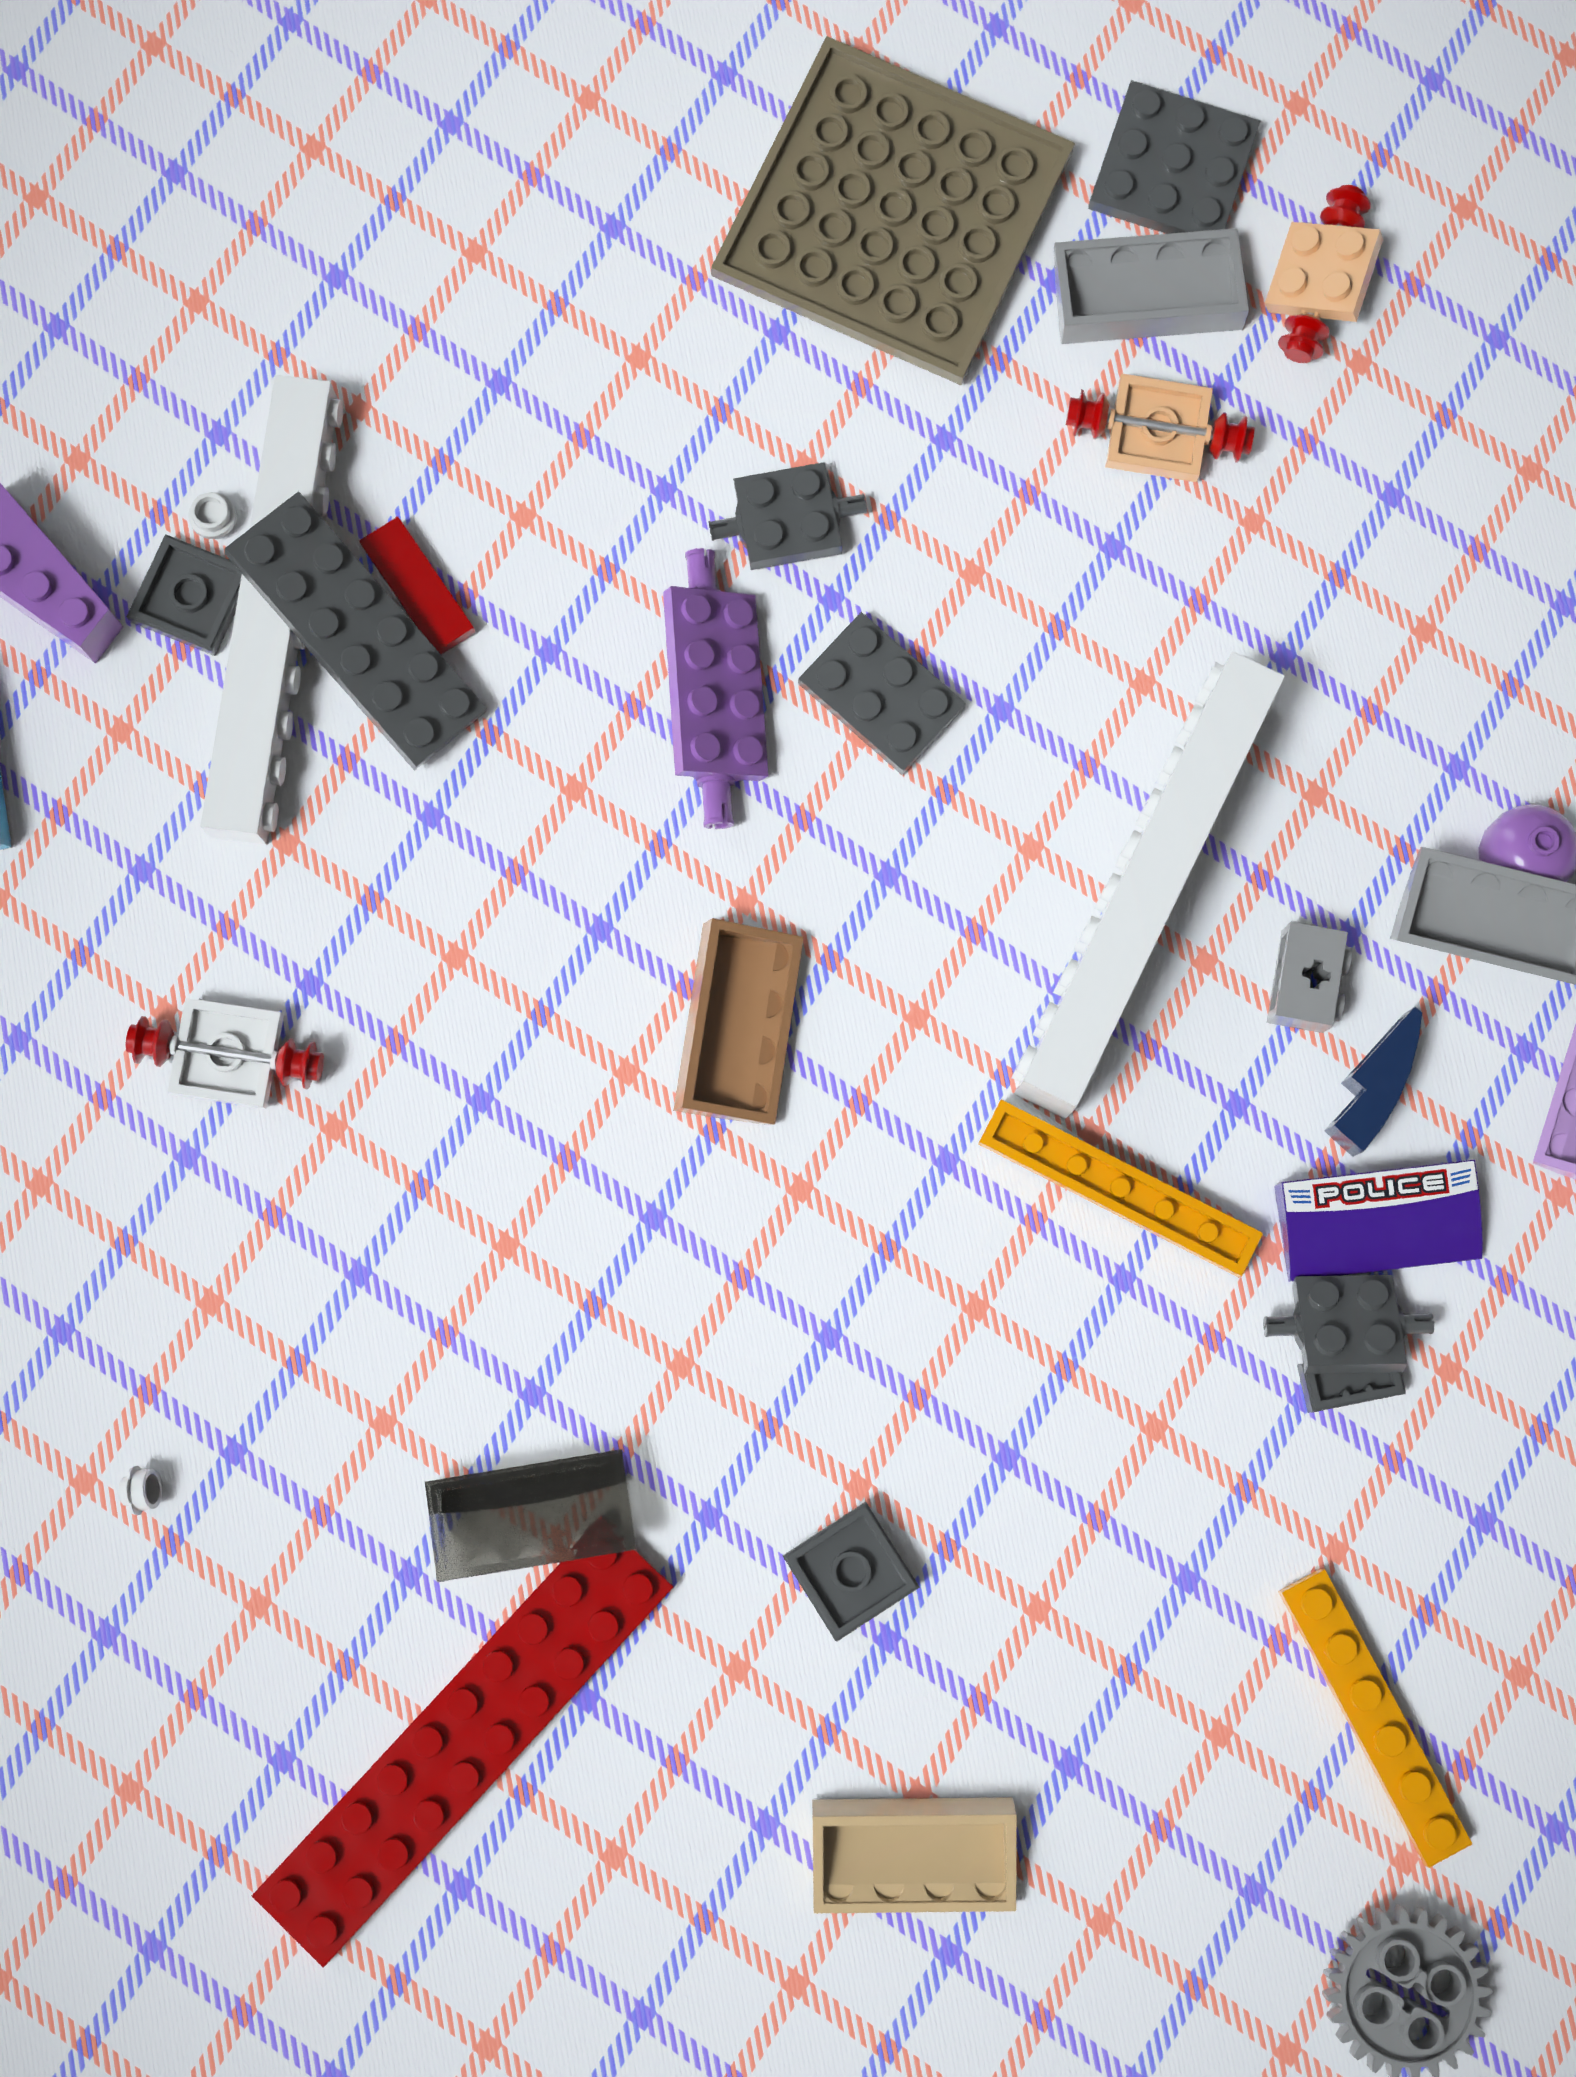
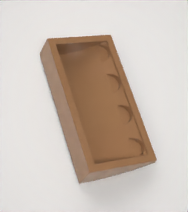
M714 918L703 923L673 1111L740 1122L775 1125L804 937Z

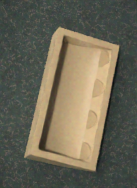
M1013 1797L812 1799L813 1914L1016 1911L1017 1814Z

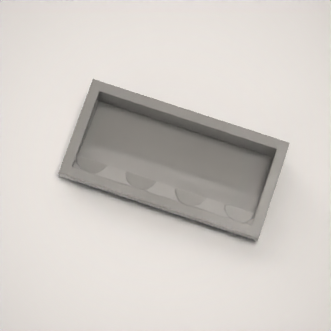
M1237 228L1054 242L1055 286L1061 344L1243 330L1249 313Z
M1420 847L1399 905L1390 939L1576 985V884Z

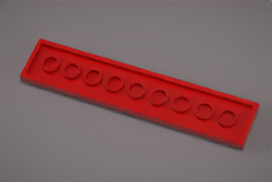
M601 1518L251 1897L324 1968L672 1590L674 1585L604 1518Z

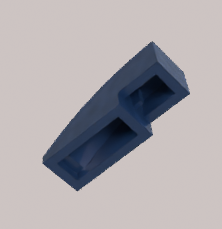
M1416 1006L1405 1012L1341 1082L1355 1097L1329 1124L1324 1132L1352 1157L1364 1152L1385 1125L1402 1094L1411 1072L1419 1042L1422 1012Z

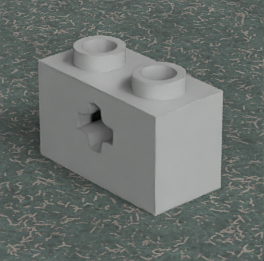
M1292 921L1281 931L1266 1023L1324 1033L1333 1026L1334 1021L1340 1022L1345 1005V994L1339 993L1341 975L1346 976L1348 974L1352 961V947L1346 946L1348 932ZM1309 969L1313 970V978L1321 981L1314 988H1310V979L1303 977V974Z

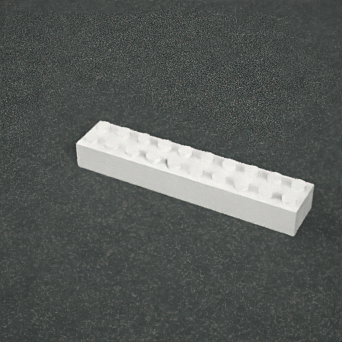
M1234 651L1231 652L1224 665L1215 662L1195 702L1203 706L1195 703L1175 743L1183 747L1174 746L1155 784L1163 787L1162 791L1154 787L1135 823L1136 826L1143 830L1141 833L1133 830L1114 866L1122 870L1121 875L1112 873L1094 909L1102 912L1100 918L1091 916L1078 939L1074 951L1082 955L1079 961L1070 959L1057 982L1053 993L1061 996L1058 1004L1049 1002L1032 1035L1039 1038L1040 1041L1036 1048L1028 1045L1011 1077L1019 1082L1014 1092L1015 1095L1064 1119L1078 1106L1285 675Z

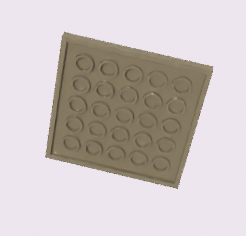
M826 36L711 266V276L962 386L1070 160L1075 143Z

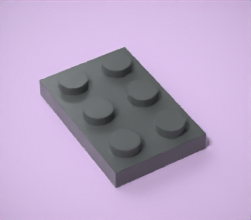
M862 612L798 678V684L902 776L958 717L966 706V703Z

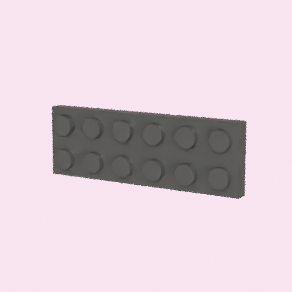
M299 491L225 547L224 554L414 771L486 713L488 708Z

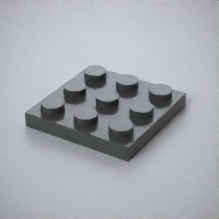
M1131 80L1097 177L1088 209L1165 234L1225 229L1261 120Z

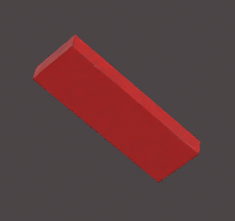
M398 516L359 540L361 547L411 621L441 655L476 633L473 625Z

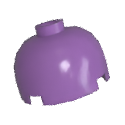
M1541 804L1521 805L1499 815L1484 831L1478 847L1479 861L1567 882L1576 870V831L1572 823L1559 811Z

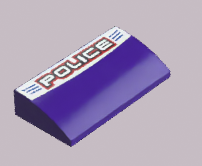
M1475 1160L1288 1181L1274 1186L1288 1282H1293L1297 1276H1344L1482 1259V1217Z

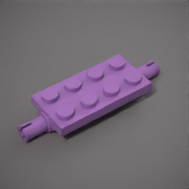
M695 548L685 553L688 588L670 586L663 592L675 776L693 777L697 781V786L702 787L703 827L711 829L714 824L715 829H726L734 826L730 786H733L735 781H761L768 777L756 596L724 592L717 589L715 551L707 549L704 556V548Z

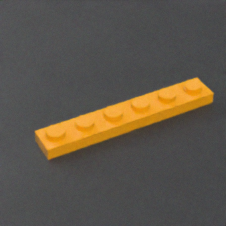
M1002 1099L999 1101L978 1145L1238 1278L1243 1276L1263 1235L1262 1232Z
M1320 1568L1279 1590V1595L1423 1864L1430 1868L1472 1845L1473 1843L1326 1570Z

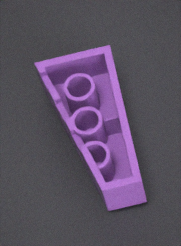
M0 483V598L96 664L123 629V625Z

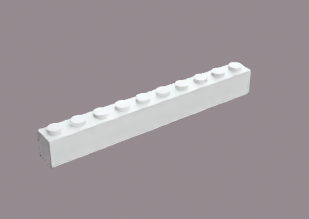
M275 374L250 528L298 491L319 515L325 516L327 514L329 489L325 487L327 471L334 470L336 463V445L332 443L334 427L340 428L343 419V401L338 399L331 381ZM243 574L241 576L200 827L210 838L267 845L269 831L274 832L278 823L279 807L277 803H274L276 785L282 786L285 779L286 760L284 757H281L283 741L289 740L292 735L293 713L288 710L291 694L296 695L299 691L301 672L300 667L296 666L298 649H304L305 645Z

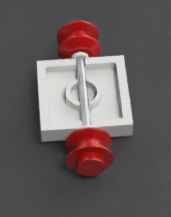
M185 998L178 1036L174 1034L172 1026L167 1019H163L159 1026L155 1028L150 1027L146 1016H141L137 1025L131 1024L129 1026L125 1042L126 1052L132 1053V1059L135 1064H140L146 1055L153 1056L155 1066L161 1067L171 1055H174L167 1091L171 1095L267 1109L274 1070L282 1086H287L292 1078L301 1079L303 1088L307 1090L311 1086L312 1081L320 1080L324 1065V1054L317 1052L316 1043L313 1041L310 1042L306 1050L297 1049L295 1040L290 1038L278 1051L284 1015L281 1012Z

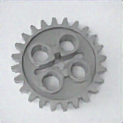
M1400 1904L1395 1905L1393 1919H1389L1386 1913L1379 1907L1375 1908L1376 1924L1372 1926L1360 1916L1357 1917L1356 1921L1361 1933L1355 1937L1343 1930L1341 1935L1348 1944V1947L1345 1951L1331 1948L1329 1951L1340 1962L1338 1968L1323 1969V1974L1335 1982V1987L1323 1990L1322 1996L1329 2002L1337 2003V2006L1326 2012V2016L1332 2023H1344L1336 2031V2037L1341 2043L1354 2040L1350 2046L1349 2053L1357 2061L1368 2054L1366 2066L1372 2072L1377 2073L1385 2063L1386 2073L1389 2077H1399L1403 2067H1405L1408 2077H1420L1421 2067H1425L1433 2077H1440L1438 2062L1443 2060L1454 2070L1458 2069L1454 2053L1460 2049L1472 2056L1474 2051L1466 2039L1469 2035L1483 2038L1486 2035L1475 2024L1476 2018L1491 2017L1492 2015L1489 2009L1479 2003V1998L1492 1995L1493 1990L1486 1984L1477 1982V1979L1489 1972L1488 1968L1481 1962H1470L1478 1954L1479 1949L1471 1942L1460 1945L1465 1932L1457 1926L1446 1931L1447 1919L1438 1913L1428 1924V1913L1420 1906L1415 1908L1411 1919H1409L1406 1909ZM1394 1945H1403L1405 1948L1403 1962L1395 1968H1387L1384 1960L1386 1952ZM1369 1968L1375 1969L1405 1988L1410 1989L1412 1987L1425 1999L1447 2008V2015L1444 2017L1439 2016L1407 1996L1401 1998L1389 1986L1367 1977L1366 1971ZM1441 1970H1449L1451 1975L1449 1986L1442 1992H1432L1431 1981L1433 1976ZM1371 1993H1382L1383 2004L1381 2009L1373 2015L1363 2014L1362 2005L1364 1999ZM1418 2018H1428L1429 2028L1425 2036L1416 2040L1410 2039L1409 2028L1412 2022Z

